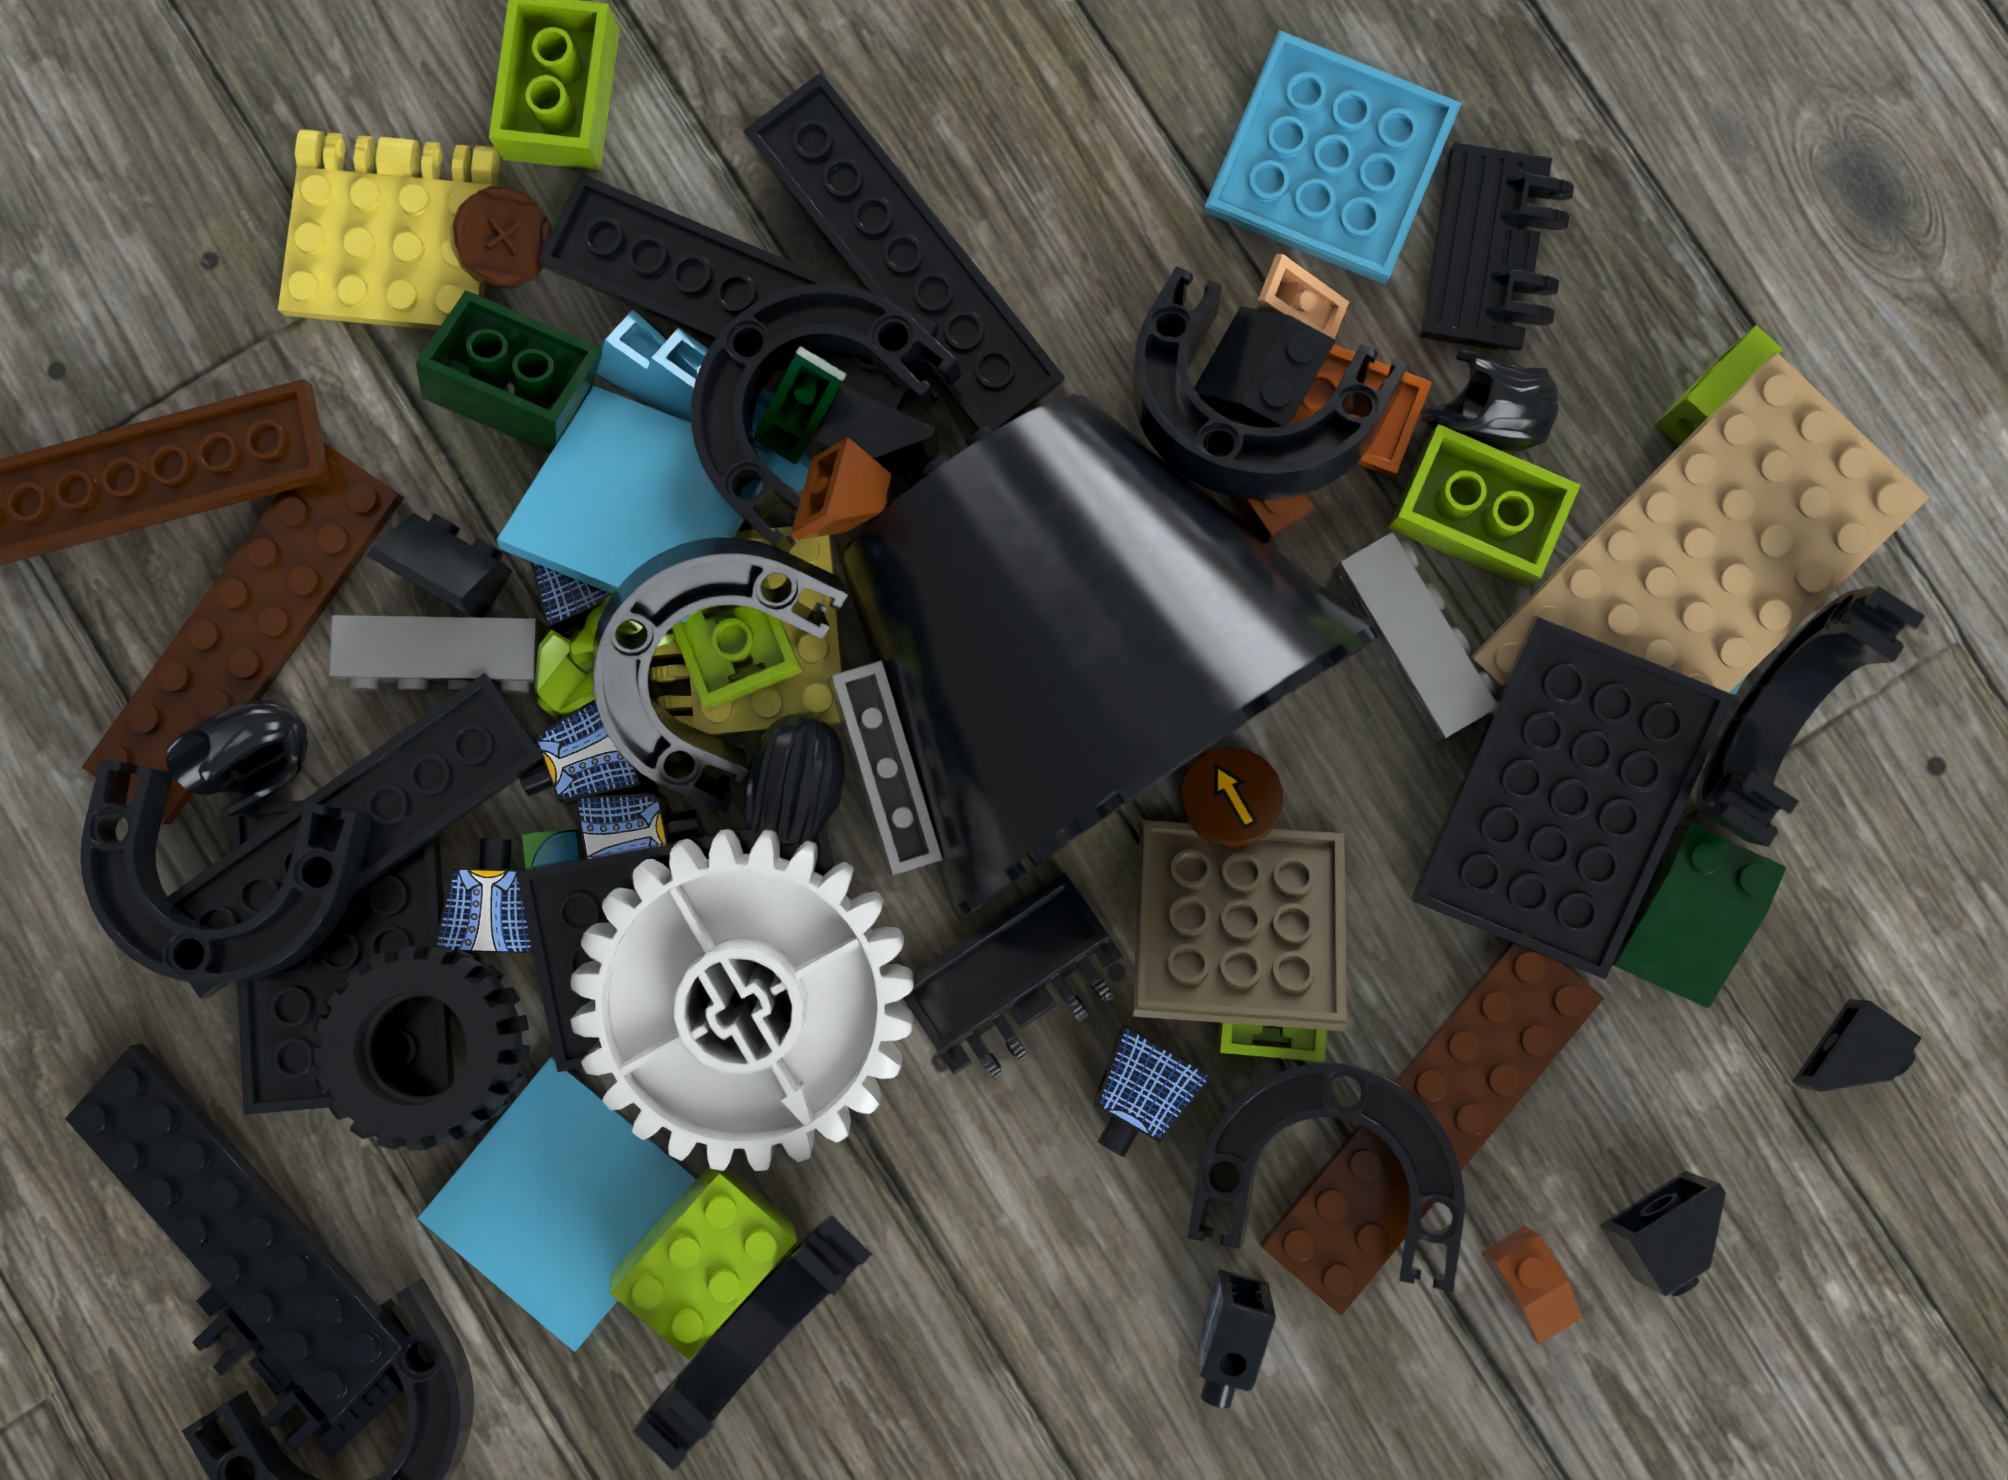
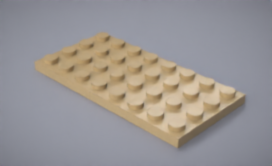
M1778 352L1771 353L1471 657L1497 682L1504 686L1535 615L1729 693L1916 512L1929 497Z

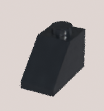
M1849 999L1792 1082L1803 1089L1823 1092L1893 1081L1896 1076L1905 1073L1914 1062L1916 1052L1913 1050L1922 1037L1873 1002Z

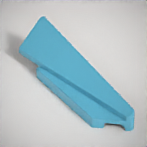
M632 310L605 339L602 347V357L596 374L651 407L691 423V403L695 380L709 349L680 328L666 340L645 319ZM764 388L758 397L754 409L752 422L753 436L774 397L773 394ZM754 441L755 448L775 456V466L772 472L786 485L797 491H802L811 464L806 449L795 465Z

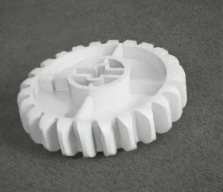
M730 829L720 830L713 839L709 859H706L700 847L692 840L684 839L678 841L670 852V870L664 864L653 859H646L634 869L632 875L636 892L621 887L612 890L603 900L602 909L610 923H596L590 926L583 934L581 947L595 960L581 965L571 975L570 984L572 990L580 996L593 1000L583 1005L570 1019L571 1028L574 1033L583 1037H599V1041L591 1047L581 1061L586 1074L591 1075L613 1073L616 1079L606 1092L602 1102L610 1111L619 1110L635 1103L641 1111L634 1122L632 1133L641 1140L653 1136L662 1126L672 1131L668 1149L669 1156L682 1161L689 1155L696 1142L707 1145V1160L711 1169L725 1171L734 1149H745L748 1163L754 1171H763L769 1169L775 1145L782 1143L788 1155L797 1162L807 1160L811 1157L815 1140V1128L825 1138L836 1143L848 1137L851 1117L849 1108L860 1113L870 1114L874 1112L880 1105L881 1098L880 1087L875 1078H894L899 1074L902 1066L901 1051L892 1041L905 1038L912 1032L913 1014L911 1010L895 1001H899L910 994L914 985V976L908 967L886 963L891 961L901 951L904 936L897 927L871 929V926L881 912L884 899L875 891L863 893L852 900L846 895L854 868L849 863L842 862L834 866L824 876L814 871L818 858V847L813 842L805 841L789 861L780 858V844L777 833L771 830H764L761 833L750 854H743L740 841L734 831ZM752 960H754V961H756V962H758V963H760V964L755 967V965H754V963H753ZM699 979L711 998L708 1007L704 1010L698 996ZM735 988L742 999L752 993L758 997L753 1012L746 1001L737 1006L730 1002ZM787 989L792 1003L791 1019L788 1022L776 1003L778 994Z

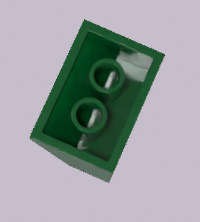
M465 290L416 361L421 398L551 454L591 390L602 357V348Z

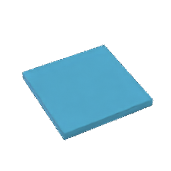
M1279 30L1203 212L1386 286L1462 103Z
M593 386L498 536L497 542L499 549L614 594L632 572L652 557L680 544L699 539L735 537L744 520L726 502L707 476L695 448L690 422ZM756 448L760 460L772 471L775 466V456ZM754 480L745 484L741 489L740 498L752 499L757 496L762 489V481ZM690 615L680 621L686 623Z
M553 1056L549 1058L422 1212L418 1220L565 1345L576 1352L618 1301L610 1294V1273L696 1181L698 1176L681 1161L669 1156V1151L652 1137L641 1140L633 1134L634 1122L620 1110L610 1111L602 1102L603 1096L572 1070L557 1072Z

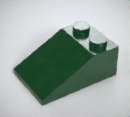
M1692 824L1675 826L1612 966L1698 1005L1709 1008L1767 915L1787 867Z

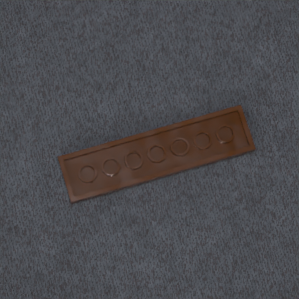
M305 379L0 459V565L329 480L312 385Z
M323 442L330 479L278 493L82 765V768L96 777L101 758L170 772L165 760L167 757L166 749L179 735L232 705L260 700L405 497ZM132 773L127 800L132 802L140 779V775ZM174 777L162 824L171 825L194 793L184 788Z
M1525 931L1522 933V934H1525V935H1527V936H1530V935H1529L1528 933H1526ZM1510 942L1395 1081L1414 1093L1439 1120L1454 1147L1462 1171L1604 997L1561 961ZM1359 1124L1260 1242V1246L1341 1316L1406 1237L1410 1193L1405 1172L1395 1153L1377 1134ZM1435 1202L1427 1204L1422 1209L1421 1219L1434 1205Z

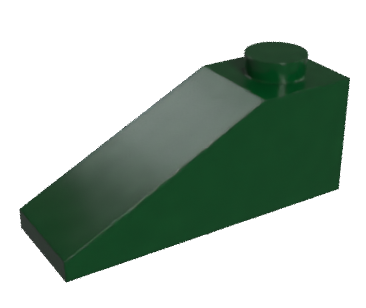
M800 346L753 436V440L796 465L824 419L847 374Z

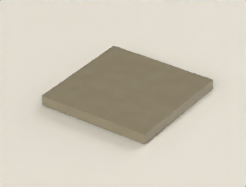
M1141 819L1133 1016L1344 1031L1347 1026L1344 833L1273 828L1269 834L1255 844L1240 848L1223 847L1224 844H1219L1212 840L1210 843L1199 837L1187 822Z

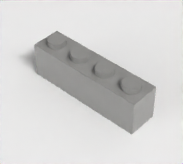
M1391 532L1342 560L1334 568L1333 572L1360 617L1370 624L1377 633L1378 638L1375 640L1377 646L1436 743L1493 711L1496 705L1493 698L1497 696V691L1489 676L1483 670L1477 672L1467 654L1471 652V649L1464 634L1456 626L1451 628L1441 611L1444 609V603L1436 588L1431 583L1425 585L1416 571L1415 567L1418 566V560L1413 549L1405 540L1399 542L1394 532Z
M332 615L329 676L347 682L346 689L356 691H378V682L397 683V690L408 692H427L429 690V683L448 684V691L458 692L486 673L490 679L498 684V688L502 693L525 694L529 693V685H535L539 644L547 636V625L536 618Z
M882 661L832 675L828 679L829 687L886 873L896 875L943 860Z

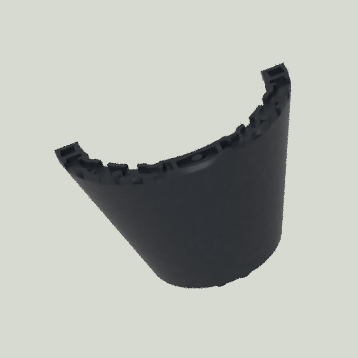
M1072 394L1036 409L1028 410L996 430L991 424L979 429L966 440L968 446L966 449L952 458L948 454H943L926 465L922 470L925 478L903 495L888 503L884 511L859 536L855 537L843 548L846 554L842 561V568L872 662L882 661L943 859L937 861L952 911L959 921L1001 894L1012 883L1028 873L1020 862L1024 858L1028 857L1034 867H1036L1066 846L1068 842L1083 834L1198 754L1277 703L1282 697L1297 690L1320 675L1321 672H1325L1331 667L1335 668L1378 638L1377 633L1370 624L1191 480L1173 469L1160 455L1083 395Z

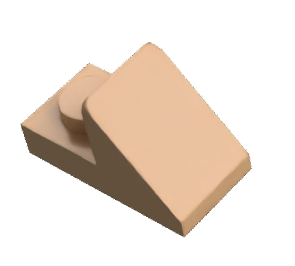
M1276 254L1258 298V310L1291 315L1333 339L1337 335L1349 304L1348 300L1284 254Z

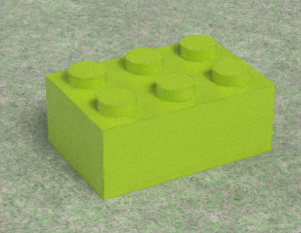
M508 0L489 139L503 160L601 171L620 33L609 4L579 0Z
M1438 424L1425 440L1388 529L1527 588L1542 578L1581 485Z
M709 1165L610 1273V1294L686 1359L690 1360L797 1242L793 1222L728 1166L725 1171L711 1169Z

